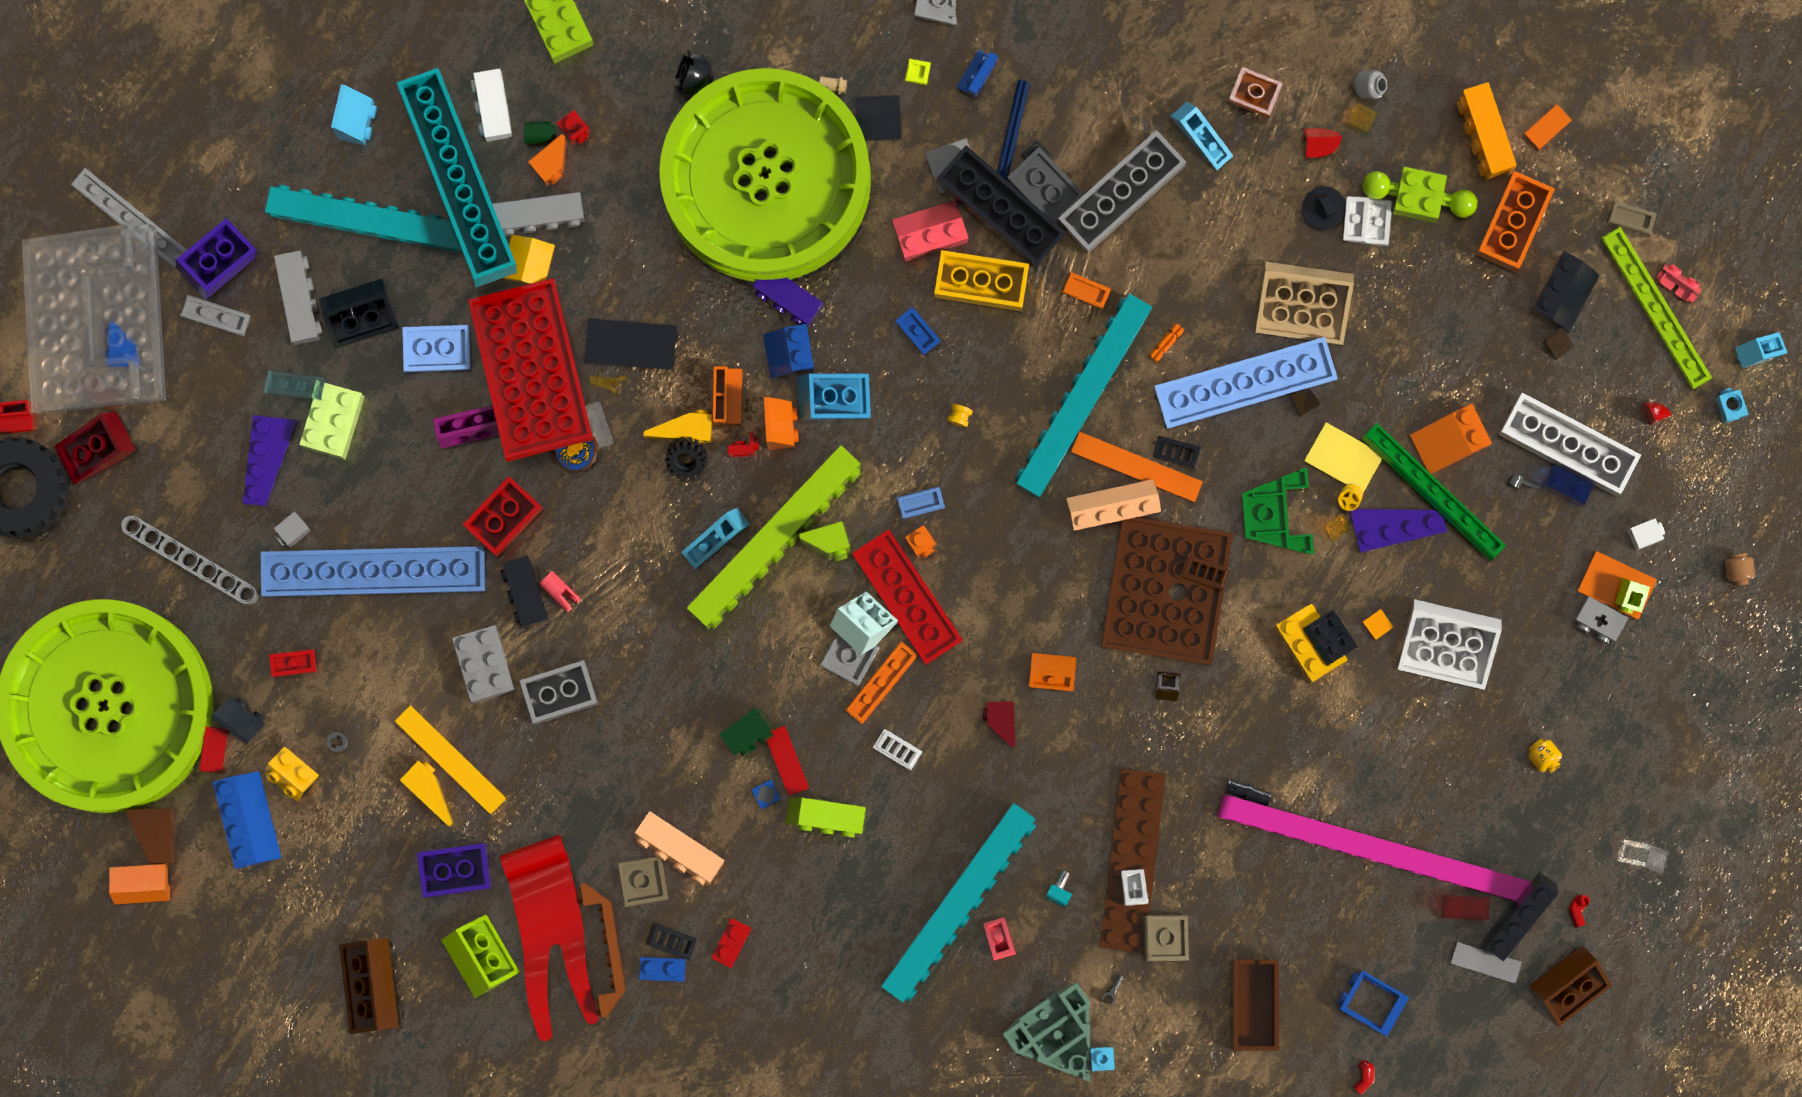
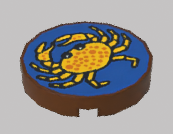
M593 435V440L555 449L557 460L564 468L570 471H583L595 462L598 443Z

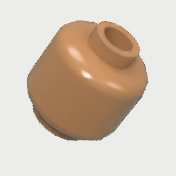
M1747 553L1729 555V559L1725 561L1727 580L1735 582L1736 586L1749 584V580L1755 577L1753 558L1747 556Z

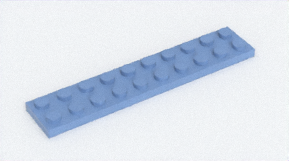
M484 546L261 552L262 597L485 592Z

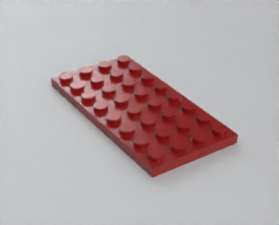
M554 278L469 299V308L506 462L593 440Z

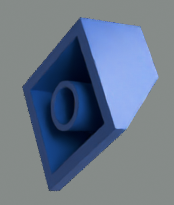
M807 324L784 327L763 334L771 378L814 371Z

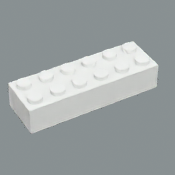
M1524 393L1518 396L1498 434L1616 497L1621 495L1641 457V454Z

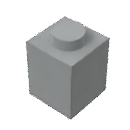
M295 511L274 528L277 532L275 535L276 539L282 546L287 544L290 548L311 531Z

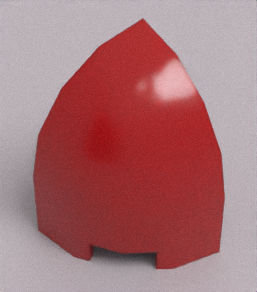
M1303 129V140H1306V149L1304 150L1306 158L1328 156L1338 148L1342 135L1329 129Z
M1648 402L1642 404L1649 425L1673 416L1669 409L1660 403Z

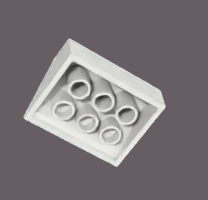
M1414 599L1398 670L1485 690L1502 630L1501 619Z

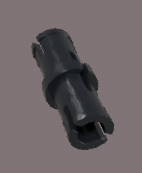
M1229 779V786L1226 787L1225 793H1230L1242 797L1246 801L1251 800L1268 807L1270 801L1267 799H1271V792L1254 788L1252 784L1245 785Z

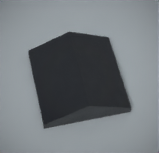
M899 95L855 97L856 120L865 141L902 140Z

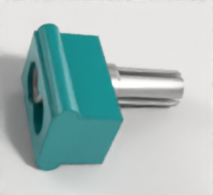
M1062 871L1057 883L1051 885L1045 896L1046 899L1063 908L1066 907L1072 896L1071 893L1063 890V886L1069 876L1068 872L1060 885L1066 871Z

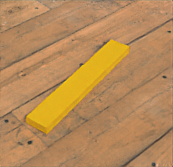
M411 705L395 720L416 743L490 814L507 799Z

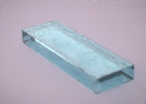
M268 371L264 392L274 395L321 400L325 378Z

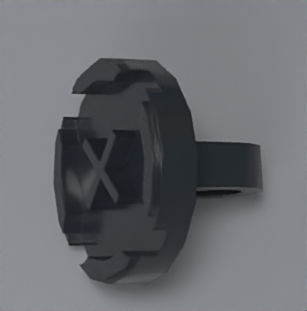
M1320 186L1307 193L1302 205V214L1309 226L1327 231L1334 229L1342 222L1346 214V203L1338 190L1332 187Z

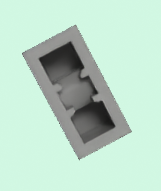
M1588 596L1573 622L1578 624V629L1586 633L1591 631L1597 634L1596 638L1608 644L1609 641L1613 643L1617 640L1628 617ZM1602 617V622L1605 625L1602 624L1598 627L1595 619Z

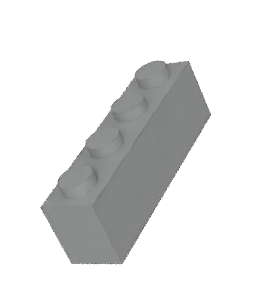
M580 192L492 204L505 236L514 235V231L523 230V233L536 232V228L545 227V230L558 229V225L567 224V227L580 226V222H585Z
M301 251L274 256L291 342L293 345L320 340L319 334L323 332L320 320L316 321L315 312H318L316 299L311 297L310 291L314 290L312 278L307 277L306 269H310L307 256H303Z

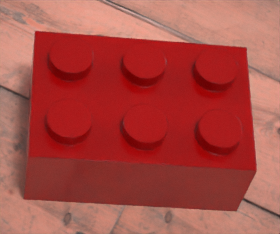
M508 476L464 522L463 526L498 557L543 508Z

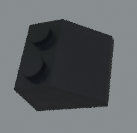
M230 697L211 718L245 744L253 747L269 726L264 722L267 718L257 711L254 714L246 709L249 705L239 697L236 700Z

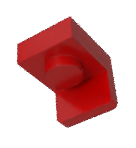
M575 110L557 122L559 128L573 145L584 142L591 132Z
M754 431L749 432L750 445H746L744 441L732 442V445L727 446L728 457L755 456V450H759V437H754Z

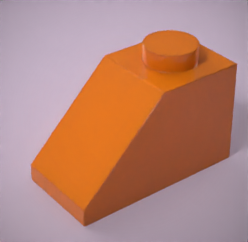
M563 134L528 161L530 167L546 185L550 183L555 184L562 178L561 174L564 172L567 142Z

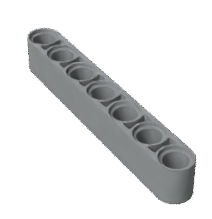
M127 516L123 519L121 528L128 536L244 605H253L258 600V591L252 585L138 517ZM137 521V530L129 532V523ZM155 532L157 534V540L154 543L149 544L147 542V536L150 533ZM169 544L176 545V551L172 555H167L166 547ZM189 555H194L195 563L192 566H186L185 558ZM212 566L214 574L206 578L204 570L206 567ZM226 578L233 579V586L229 589H224L223 581ZM246 589L252 590V597L249 600H243L242 592Z

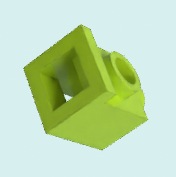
M1621 578L1620 582L1622 584L1615 604L1620 605L1619 610L1632 614L1633 610L1642 613L1650 587Z

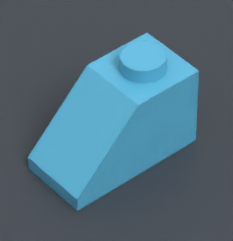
M1780 333L1756 338L1735 347L1737 358L1743 368L1757 365L1787 353Z

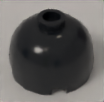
M688 50V56L683 55L678 66L675 78L680 79L679 86L674 84V89L677 93L694 96L713 82L714 74H711L710 63L704 56Z

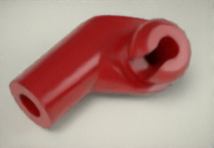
M1577 895L1569 907V913L1575 928L1586 925L1582 912L1586 905L1590 903L1587 895Z
M1367 1060L1360 1062L1358 1068L1362 1073V1079L1353 1087L1360 1095L1375 1081V1067Z

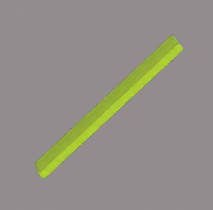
M1618 227L1601 237L1602 243L1690 388L1693 390L1712 379L1622 228Z

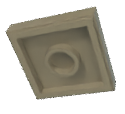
M654 856L617 863L624 907L669 900L662 860Z
M1188 915L1143 916L1144 961L1189 960Z

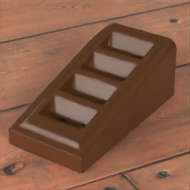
M1187 555L1180 576L1223 591L1231 569ZM1192 562L1196 563L1193 575L1188 574ZM1200 566H1205L1202 576L1198 577L1197 574ZM1209 568H1211L1213 572L1210 580H1207L1206 576ZM1217 572H1222L1219 582H1214Z

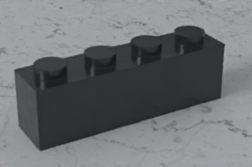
M1539 872L1486 937L1485 949L1504 962L1559 894L1558 885Z

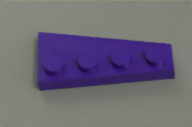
M253 415L243 504L266 507L298 420Z
M1355 509L1349 511L1359 553L1447 532L1444 518L1437 510Z

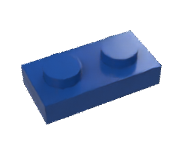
M913 307L895 321L923 356L941 342Z
M640 957L639 980L685 982L686 959Z

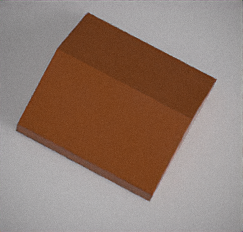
M1242 67L1228 102L1269 118L1283 83Z

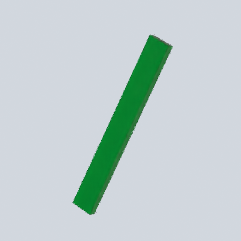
M1378 423L1361 438L1490 561L1506 546Z

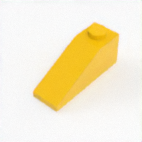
M695 410V413H688L644 431L643 436L646 439L671 441L675 439L680 441V437H684L685 440H688V437H692V442L697 439L699 443L711 444L713 415L708 414L709 411Z
M417 761L400 781L451 827L454 823L438 779L433 774L435 769L427 761L423 764Z

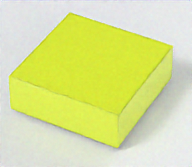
M909 59L905 82L927 86L931 63Z

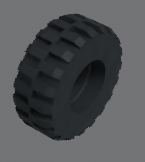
M6 437L0 441V478L8 470L21 467L29 470L37 482L36 493L33 499L24 507L18 509L9 508L0 501V536L13 539L37 536V533L40 531L45 532L50 528L49 525L53 521L57 522L61 517L59 513L62 508L65 509L66 494H69L67 473L63 469L60 459L51 450L37 441L24 437Z

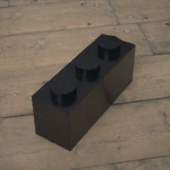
M527 555L502 563L504 569L500 570L503 582H508L510 587L507 595L510 604L515 603L517 610L513 612L516 624H521L522 628L525 629L549 621L530 557Z

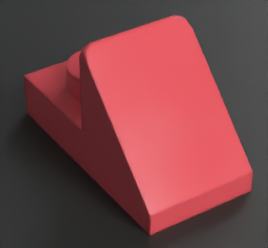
M1005 918L983 923L993 960L1015 955Z

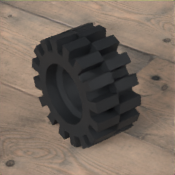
M680 437V442L678 439H675L673 443L669 444L665 464H667V470L671 469V475L677 473L676 478L680 479L681 476H684V480H688V476L694 479L696 475H701L705 468L707 452L702 443L698 445L699 440L695 439L692 442V437H688V440ZM687 453L692 455L695 460L692 463H683L678 460V455Z

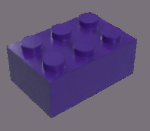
M226 218L176 259V269L206 300L256 258V249Z
M485 843L417 853L423 898L492 889L487 845Z

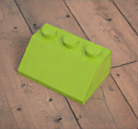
M842 521L799 534L802 546L829 560L834 559L835 562L842 561L848 558V554H851Z
M487 915L456 929L441 940L474 998L520 973Z

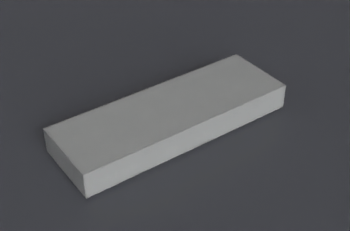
M189 295L186 296L180 314L183 318L242 337L245 336L251 318L249 314Z
M1456 942L1450 964L1516 984L1522 962L1508 957L1503 962L1488 951Z

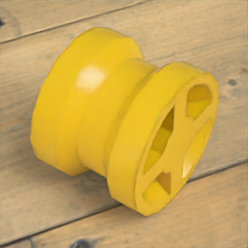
M952 404L951 415L947 417L946 421L967 428V420L972 415L973 410L958 404Z
M1348 484L1343 487L1338 497V503L1342 509L1352 511L1358 508L1363 498L1361 488L1355 484Z

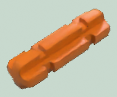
M1175 323L1170 328V332H1167L1158 342L1156 349H1152L1149 357L1153 361L1158 362L1163 357L1162 354L1166 353L1175 343L1176 338L1181 336L1184 329Z

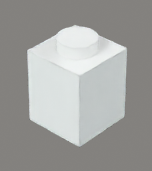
M1656 518L1627 530L1636 551L1662 541L1665 534L1661 522L1657 523Z

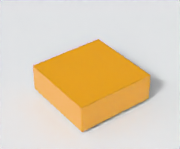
M1381 609L1362 622L1374 640H1377L1394 627Z

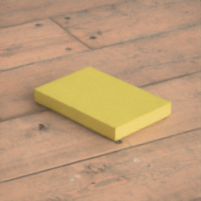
M1325 423L1304 462L1344 485L1355 484L1364 492L1382 458L1371 447L1334 426Z

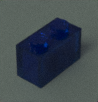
M1553 465L1541 488L1582 507L1585 505L1594 484Z

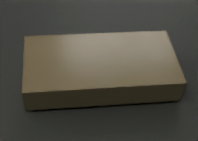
M1614 201L1607 223L1650 236L1657 213Z

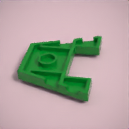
M1302 468L1294 473L1242 493L1245 539L1314 555L1313 534L1290 536L1287 515L1286 490L1309 488L1307 468Z

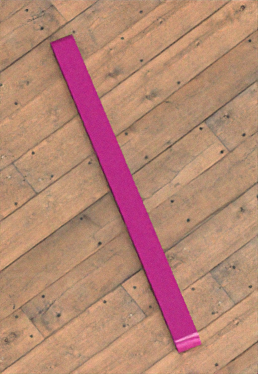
M1228 795L1222 796L1217 817L1515 902L1531 883V881Z

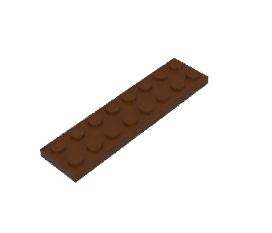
M1121 769L1100 948L1144 953L1143 916H1149L1166 774ZM1144 869L1148 904L1124 906L1121 871Z

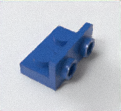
M979 50L959 81L957 88L976 98L997 64L998 56L992 52L987 55Z

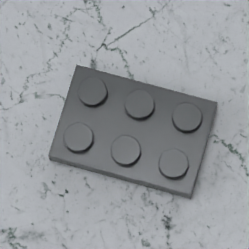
M1040 147L1007 177L1021 194L1055 223L1064 212L1084 195Z

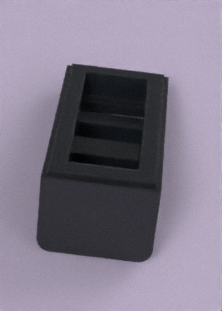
M1159 436L1153 458L1198 470L1204 449L1200 446ZM1168 443L1166 455H1162L1164 445ZM1175 445L1177 449L1174 458H1172L1171 454ZM1185 448L1184 458L1180 460L1182 449ZM1191 451H1195L1192 462H1188Z
M653 923L645 945L690 960L697 939ZM658 930L662 931L658 943H655ZM668 933L670 934V937L667 946H663L666 935ZM676 937H679L676 948L674 950L672 949L674 940ZM684 940H687L684 953L680 952Z

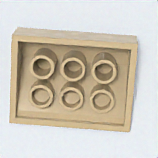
M1265 261L1255 333L1305 340L1325 337L1327 343L1343 345L1354 285L1353 274Z

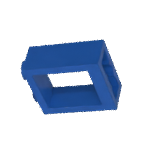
M1360 970L1359 973L1354 972L1348 983L1351 985L1347 993L1343 992L1337 1002L1340 1004L1338 1010L1387 1037L1409 997L1363 970ZM1363 979L1396 997L1381 1026L1347 1008Z

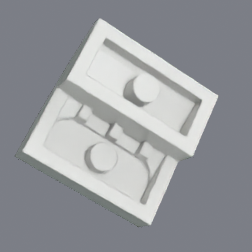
M1347 196L1343 241L1389 246L1392 201Z

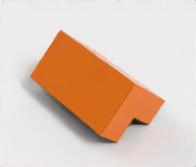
M714 366V425L741 426L742 369Z
M166 864L109 868V894L114 905L170 901V886L168 884V868Z

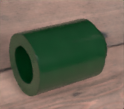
M551 121L524 122L525 144L551 143L552 139L556 138V125H552Z

